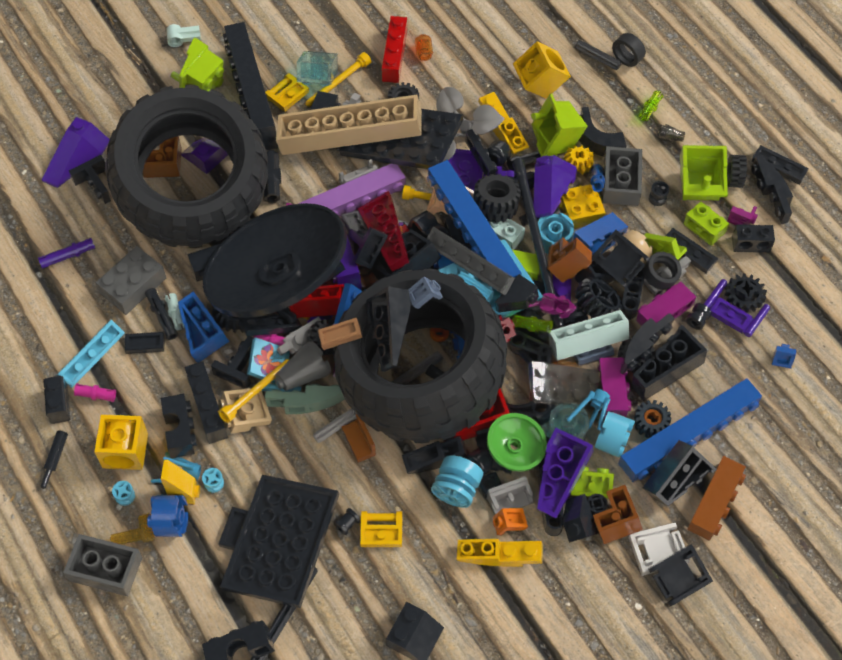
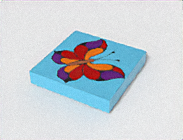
M255 337L252 341L247 375L263 379L283 361L289 360L290 351L280 356L276 350L280 347L279 345Z

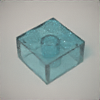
M304 51L297 61V82H302L304 85L316 83L320 86H329L338 74V53Z

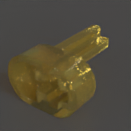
M151 514L139 515L138 529L111 534L110 541L121 545L141 540L143 543L155 541L153 530L147 525L148 515Z

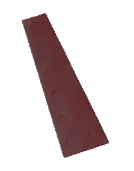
M387 191L357 208L368 229L372 227L388 235L381 252L392 272L409 263L390 192Z

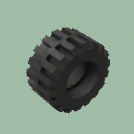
M490 174L489 176H483L482 179L477 181L474 187L473 199L487 221L499 223V221L505 222L507 219L510 220L513 218V215H516L521 191L519 185L513 179H509L508 176Z

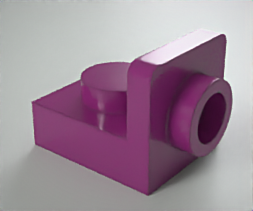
M733 206L727 222L734 225H750V223L754 225L758 214H755L757 207L754 206L751 213L744 209Z

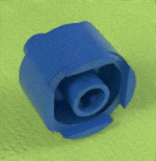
M157 495L151 497L152 510L151 515H148L147 525L149 528H152L154 536L182 537L181 534H185L188 524V512H184V506L188 505L184 495Z

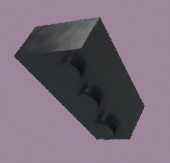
M678 440L642 488L655 500L669 506L688 492L687 489L695 483H700L705 475L709 472L713 473L717 469L693 446Z

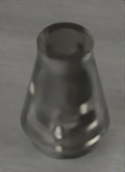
M661 124L657 137L661 141L683 142L685 132L668 124Z

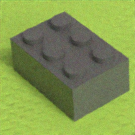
M606 146L603 166L605 184L602 203L639 206L642 194V149Z
M136 246L95 283L99 293L127 315L146 298L145 292L148 289L157 288L166 279V274L161 264Z
M78 534L63 574L70 582L128 597L143 557L137 548Z

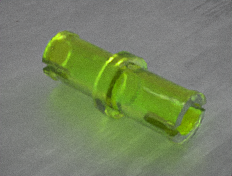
M654 91L650 99L644 103V108L639 113V118L642 121H648L652 113L658 109V104L663 99V93L660 95L661 91Z
M514 315L512 319L515 327L526 328L532 332L537 330L550 333L551 330L549 329L553 328L552 321L537 319L535 316L524 317Z

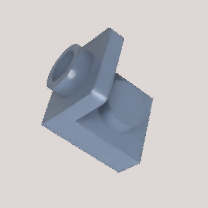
M423 277L408 289L411 303L417 309L432 297L439 300L443 297L439 291L441 290L439 284L435 280L431 281L426 277Z

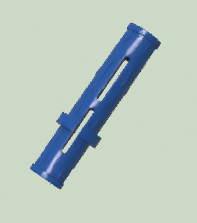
M596 164L592 168L590 180L592 189L595 192H600L604 188L605 178L603 176V167Z

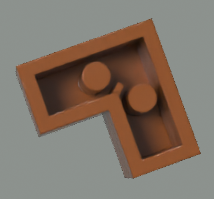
M179 136L164 141L160 144L159 150L152 151L144 165V178L180 177L182 147Z
M562 237L549 247L547 269L562 283L572 279L580 270L586 269L592 263V251L577 237L570 243Z
M626 485L606 491L612 508L593 515L603 543L606 544L642 531L640 519Z

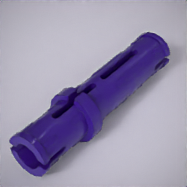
M92 238L76 244L75 242L71 243L66 248L38 257L42 269L68 258L79 257L80 254L96 248Z

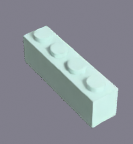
M619 310L549 331V344L552 353L558 361L629 339V321L623 312Z

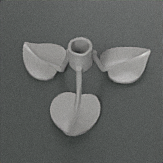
M445 87L438 96L436 102L437 111L459 114L457 110L462 108L464 104L463 96L457 89ZM481 105L473 113L474 120H463L460 126L462 133H457L455 137H465L466 131L473 129L476 135L489 133L503 122L504 117L492 106ZM454 140L443 162L449 160L456 151Z

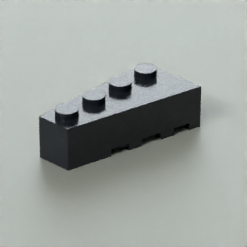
M681 325L677 332L671 335L662 347H659L655 354L633 374L631 388L645 401L704 364L707 349Z

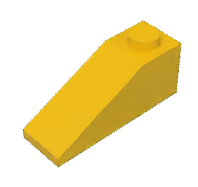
M164 460L161 481L167 495H184L187 504L195 505V500L200 495V485H197L196 479L169 460Z

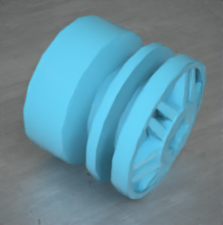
M454 455L446 456L439 469L440 474L436 476L431 491L437 498L450 505L467 508L472 504L473 497L476 494L475 489L479 487L484 472L478 465L468 459Z

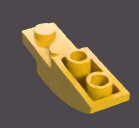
M495 92L480 97L478 100L480 106L490 105L504 117L503 122L493 132L499 140L509 145L511 153L514 155L529 148L512 117L509 118Z
M463 539L457 542V561L503 567H523V564H542V541L500 542L499 539Z

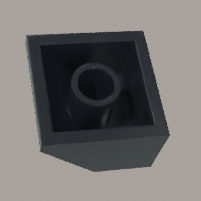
M406 601L386 638V646L412 660H428L444 627L426 611Z

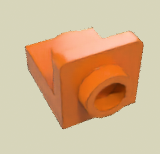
M502 508L493 516V525L497 535H503L506 531H522L528 528L523 508Z

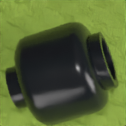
M502 140L493 141L487 148L489 158L495 162L496 166L505 164L507 157L511 155L509 145Z
M479 447L465 458L478 465L484 472L483 476L492 470L494 459L486 448Z

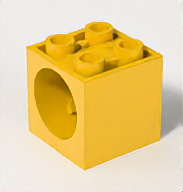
M538 41L513 63L525 90L545 99L571 77L559 52Z
M124 415L100 416L94 452L102 468L143 470L148 431L142 417Z

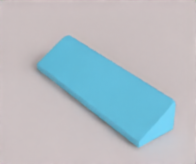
M110 320L56 376H63L67 385L72 388L125 332Z

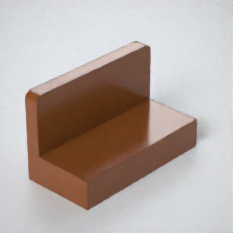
M356 414V421L342 426V431L357 463L375 456L376 448L364 421Z

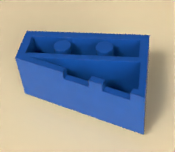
M612 212L575 231L573 240L577 237L592 251L593 256L615 229L623 234L627 232L628 226ZM612 240L601 254L615 245V242Z
M194 291L178 302L190 346V353L197 363L229 342Z

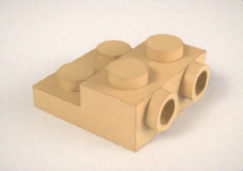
M251 388L224 391L218 401L219 410L225 405H232ZM262 390L237 410L236 417L231 422L226 423L224 421V426L229 428L230 433L250 431L251 427L269 425L272 419Z

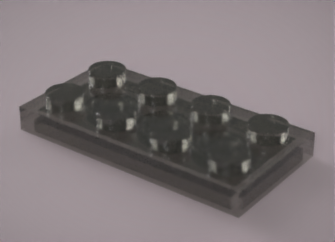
M536 361L528 363L531 402L578 407L588 397L590 391L595 392L596 389H601L599 370ZM591 400L583 407L585 409L595 410V408L591 406Z

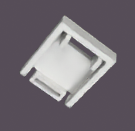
M676 523L629 535L628 539L642 576L658 572L655 570L650 573L648 568L685 547L679 531L671 532L670 534V531L677 529ZM638 545H644L648 560L643 561ZM689 559L685 560L687 564L690 563Z

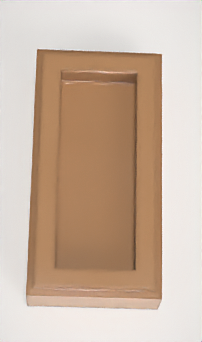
M357 317L318 330L323 350L363 338Z

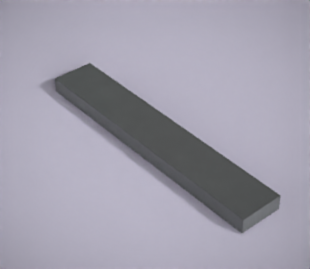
M432 228L427 239L433 242L437 252L501 294L506 295L515 279L513 276L439 229Z

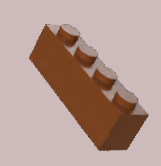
M725 456L722 457L687 530L709 541L713 535H718L722 527L719 522L721 518L726 519L730 510L727 505L729 501L734 502L738 494L735 488L737 484L741 486L746 477L743 474L746 466Z

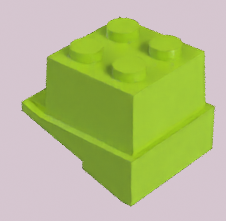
M194 37L187 50L188 57L180 74L173 71L170 77L179 82V88H185V85H196L202 90H215L224 81V61L208 50V45Z
M552 93L549 94L540 111L531 114V118L534 120L531 125L538 141L536 145L541 157L557 156L558 154L566 153L568 148H573L587 128L586 123L570 101H555Z
M683 145L680 153V177L683 200L719 201L720 197H727V146Z

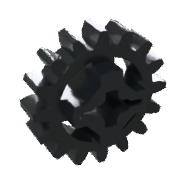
M743 273L742 277L737 274L734 279L730 278L729 283H727L724 296L728 297L727 302H732V305L737 306L741 310L745 309L746 313H748L749 309L755 312L757 307L761 308L766 300L767 290L763 289L765 284H759L760 279L754 280L752 274L750 277H747L745 273Z

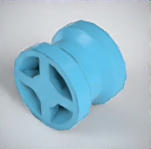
M209 468L204 471L202 481L205 489L212 493L220 491L224 486V479L220 470Z
M119 481L113 486L112 494L119 505L126 506L134 501L135 492L129 482Z

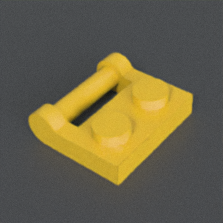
M287 73L282 81L272 89L266 90L265 93L268 101H271L286 112L309 93V87L292 74Z
M361 511V547H402V511H396V513H368V511ZM396 521V525H367V522Z

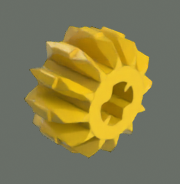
M574 145L573 148H568L567 153L564 154V160L576 166L577 173L580 172L583 175L585 171L589 172L593 166L594 155L593 152H590L589 147L584 149L583 145L580 147Z

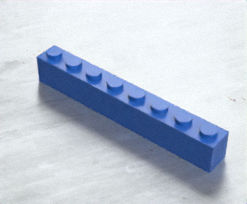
M446 160L428 168L427 182L429 186L434 187L438 200H442L447 214H451L456 228H460L463 239L471 245L472 251L514 278L519 274L522 275L450 162Z
M746 378L621 455L618 464L632 482L637 479L641 481L649 475L650 471L658 468L678 440L695 447L697 442L702 439L703 441L709 439L716 430L722 431L732 420L738 421L748 410L752 412L758 408L762 395Z

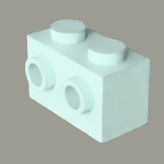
M507 219L505 222L499 221V223H495V221L489 222L495 233L499 236L500 241L505 239L512 250L524 239L525 228L511 219Z

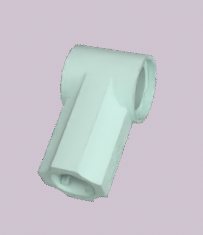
M172 24L166 28L167 42L171 47H179L183 42H191L194 37L201 40L199 25L181 28L179 25Z

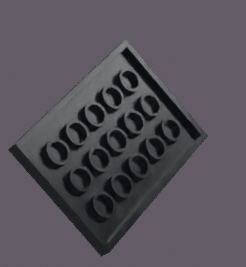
M421 109V136L344 146L340 148L339 152L341 156L365 160L372 159V161L428 170V168L443 162L464 120L463 115Z
M262 475L220 588L224 591L301 608L340 495L339 491Z

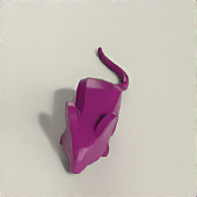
M552 293L543 294L542 300L536 301L528 307L540 306L543 313L549 315L558 314L562 319L569 317L576 309V306L569 299H566L565 296L557 297Z

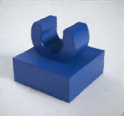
M783 343L781 346H776L772 365L791 369L796 356V349H791L790 345Z

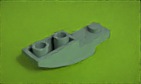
M320 384L306 385L305 392L298 390L283 392L275 389L265 393L267 407H284L286 414L316 412L345 400L339 385L322 386Z

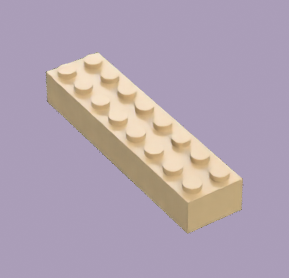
M411 95L278 115L276 142L281 154L287 155L421 136L422 110L418 96Z

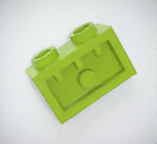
M650 233L644 234L648 246L652 247V255L657 252H666L678 260L687 251L686 247L678 246L676 238Z
M585 467L571 495L579 496L585 494L590 497L593 494H601L608 498L606 491L613 489L614 474L610 473L607 468H597V471H589V467Z

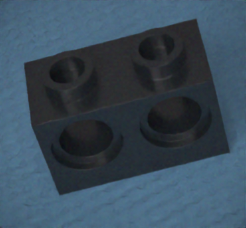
M736 225L732 234L733 252L770 253L775 242L773 225Z

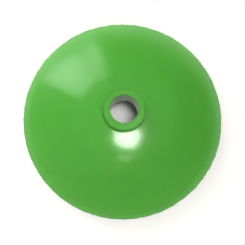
M509 413L497 418L490 426L487 433V447L493 459L502 467L517 472L528 471L536 467L545 456L546 436L540 425L532 418L519 413ZM510 445L515 446L516 450H513Z

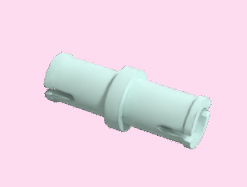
M170 293V299L168 295L165 296L169 309L168 315L172 318L174 328L182 330L181 324L183 328L185 326L182 321L177 295Z

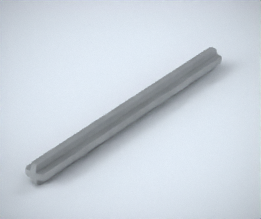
M436 351L392 382L402 385L408 384L424 373L431 364L436 365L442 361V355ZM351 408L313 434L317 443L322 442L340 430L342 426L355 420L357 413Z

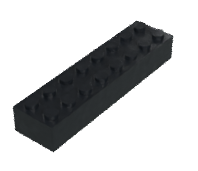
M245 22L224 26L225 33L222 35L224 44H227L225 45L226 55L230 56L228 58L230 68L234 69L232 70L233 80L238 82L235 83L237 93L241 95L239 96L241 107L245 108L244 111L249 119L253 121L260 131L266 151L277 149L275 123Z

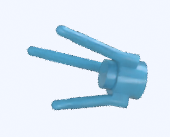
M596 389L595 392L590 391L588 397L571 413L567 421H571L591 400V406L595 410L587 428H591L598 411L602 409L597 427L598 430H601L607 406L611 400L609 399L610 395L601 389Z
M163 457V460H169L173 464L183 467L182 470L193 476L196 481L199 479L201 465L198 463L190 462L181 457ZM151 479V483H162L161 479Z

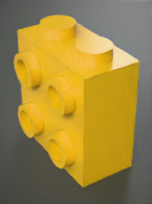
M591 184L569 188L568 192L560 198L561 203L558 206L562 213L573 221L574 229L585 227L602 218L606 213L598 192L592 189Z

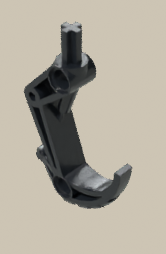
M510 316L515 325L514 331L516 333L515 336L510 338V350L514 354L521 356L529 366H533L537 371V399L522 405L506 404L510 413L526 415L540 426H543L544 423L556 417V407L559 402L565 401L566 392L563 389H558L550 381L553 361L551 347L520 331L516 318ZM516 341H521V342H522L521 344H518V345L514 344ZM549 385L556 393L548 395ZM539 408L546 409L544 412H537Z

